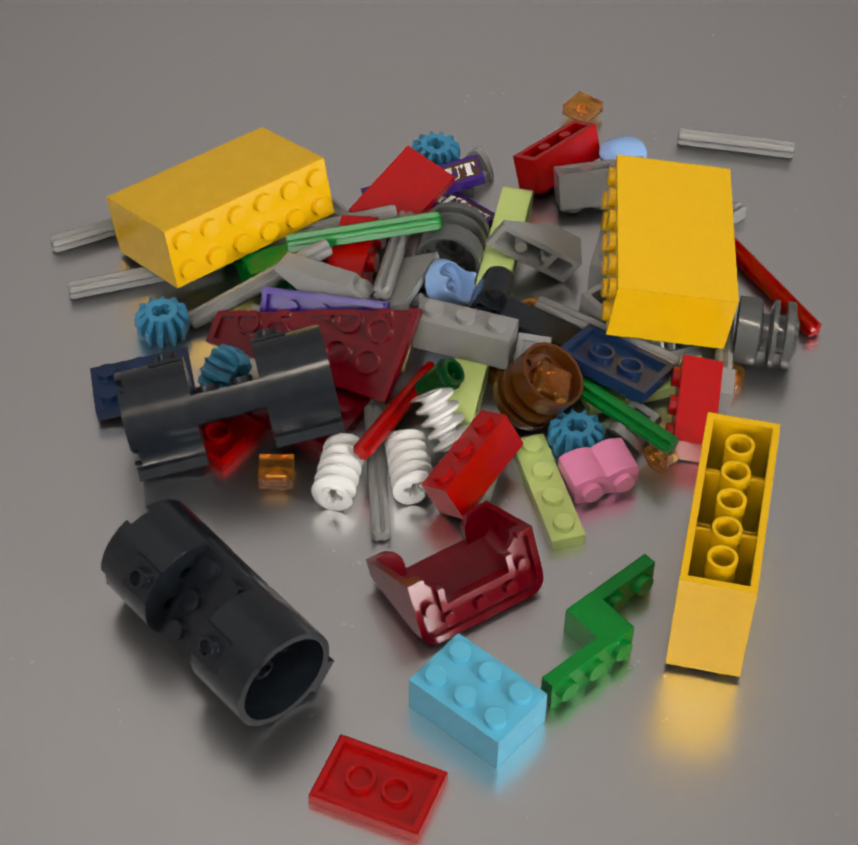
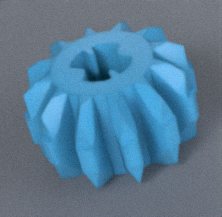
M430 131L429 135L420 134L419 139L413 140L411 148L438 166L460 159L459 143L454 141L452 135L445 136L443 131L439 134H434Z
M164 295L160 299L155 300L150 297L148 303H140L139 310L135 313L134 318L137 335L140 340L146 341L149 347L159 344L161 349L166 344L176 346L177 340H185L191 325L185 303H179L176 297L166 299Z
M222 343L218 348H213L210 356L205 358V363L200 368L202 373L198 377V383L200 386L217 382L220 388L231 386L232 378L248 375L252 369L250 356L236 347Z
M571 408L568 414L562 412L557 415L556 419L551 420L548 426L547 443L549 448L553 450L555 458H559L574 449L591 448L593 445L604 441V424L599 423L597 415L588 416L586 409L581 413H576Z

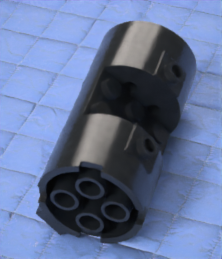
M315 324L278 333L276 327L256 331L257 338L250 339L260 379L253 380L251 374L231 379V386L220 388V385L216 382L196 387L198 394L195 395L184 357H176L175 352L154 356L155 362L147 366L114 373L116 386L123 387V392L117 394V399L129 448L133 454H139L141 459L135 461L140 482L210 465L202 425L264 409L268 410L277 448L344 432L336 389L319 325Z
M172 499L145 506L147 513L140 516L132 524L126 520L114 533L104 551L101 562V570L105 573L107 585L152 630L162 634L191 664L195 674L245 724L261 726L276 721L293 710L310 692L318 691L334 663V660L329 656L327 639L234 553L185 504Z

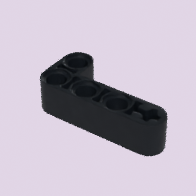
M492 266L486 270L473 290L468 306L469 308L519 319L518 333L552 337V344L560 347L581 331L568 323L510 297L514 275L503 266Z

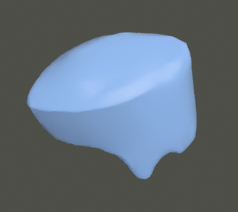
M620 136L605 141L600 146L599 155L601 161L616 159L617 155L643 156L646 158L647 149L643 142L635 137Z
M435 259L425 275L426 294L431 299L466 306L469 304L473 290L476 287L474 281L477 274L462 269L450 260Z

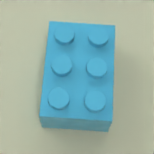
M459 633L409 679V707L495 769H498L545 721L547 693Z

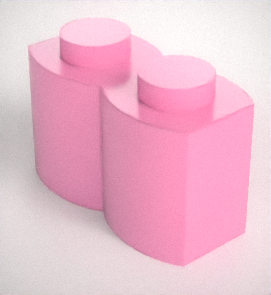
M610 438L593 445L591 448L574 449L563 454L558 459L559 472L574 503L594 502L605 493L626 492L638 483L639 466L622 438Z

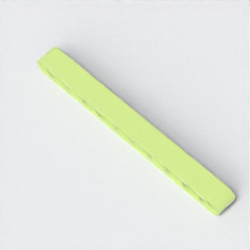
M502 187L489 236L503 220L529 222L533 204V190ZM486 245L475 286L486 270L492 266L506 267L515 277L518 260ZM455 358L462 366L465 377L460 387L454 390L453 395L447 400L459 401L460 405L453 413H464L465 419L459 425H470L473 418L480 412L491 366Z

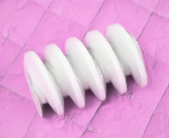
M451 387L433 389L411 400V403L422 402L423 404L416 411V415H428L429 417L421 424L422 428L433 427L434 429L427 436V439L439 440L440 442L432 449L433 453L444 452L446 455L452 444L458 440L469 426L459 425L465 419L464 413H453L460 403L458 400H447L454 393Z
M416 429L394 431L384 440L393 497L402 504L413 505L425 499L427 493L421 484L433 469L429 455V446L427 445V436L422 431Z
M349 433L334 434L327 438L323 445L320 462L318 463L314 483L311 487V494L320 506L328 510H346L353 504L352 498L356 495V487L359 484V476L362 473V465L365 461L359 459V455L353 451V446L360 439L358 436Z

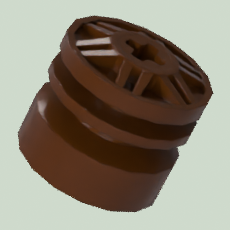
M548 342L535 343L497 375L493 384V398L501 414L508 417L511 424L527 431L541 430L551 420L555 419L558 414H561L580 398L584 388L583 375L577 362L560 346Z

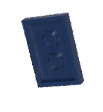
M591 323L561 346L577 362L582 375L640 404L646 401L671 378L672 370L675 366L618 336L606 335L605 330Z
M188 347L90 368L98 421L121 416L117 394L123 392V387L116 386L114 373L147 366L155 362L154 356L175 352L176 357L183 356L194 395L197 394Z

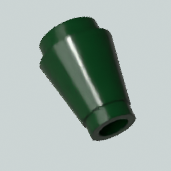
M440 359L415 383L416 392L418 395H421L433 389L448 387L456 390L464 381V370L455 359Z

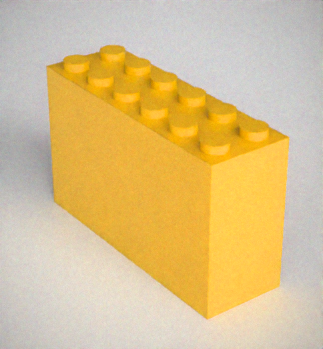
M260 127L106 197L120 252L176 288L195 281L286 237L288 234H292L334 214L324 158L264 127Z
M617 155L615 166L608 168L606 185L610 186L609 190L603 191L601 199V209L606 210V212H603L601 220V231H606V233H603L601 241V252L606 253V255H603L601 263V275H606L601 285V297L606 298L601 308V321H606V335L724 349L739 303L730 169Z
M711 412L707 414L666 664L740 677L758 594L781 424Z

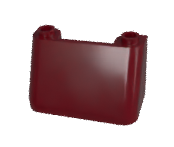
M485 501L469 509L463 516L461 521L463 540L407 568L402 557L389 550L366 559L370 576L416 636L428 644L435 645L518 604L539 591L544 577L533 528L530 524Z

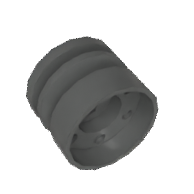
M444 202L431 208L429 212L438 211L440 213L442 228L422 233L415 250V256L438 252L440 259L450 260L462 269L478 274L486 247V239L489 236V225L485 217L476 208L461 202Z
M741 295L733 340V363L754 365L759 351L765 352L766 367L771 368L774 354H780L779 369L788 370L790 361L796 352L800 321L797 314V302H788L784 316L780 315L781 300L774 301L771 312L768 314L764 313L763 298Z

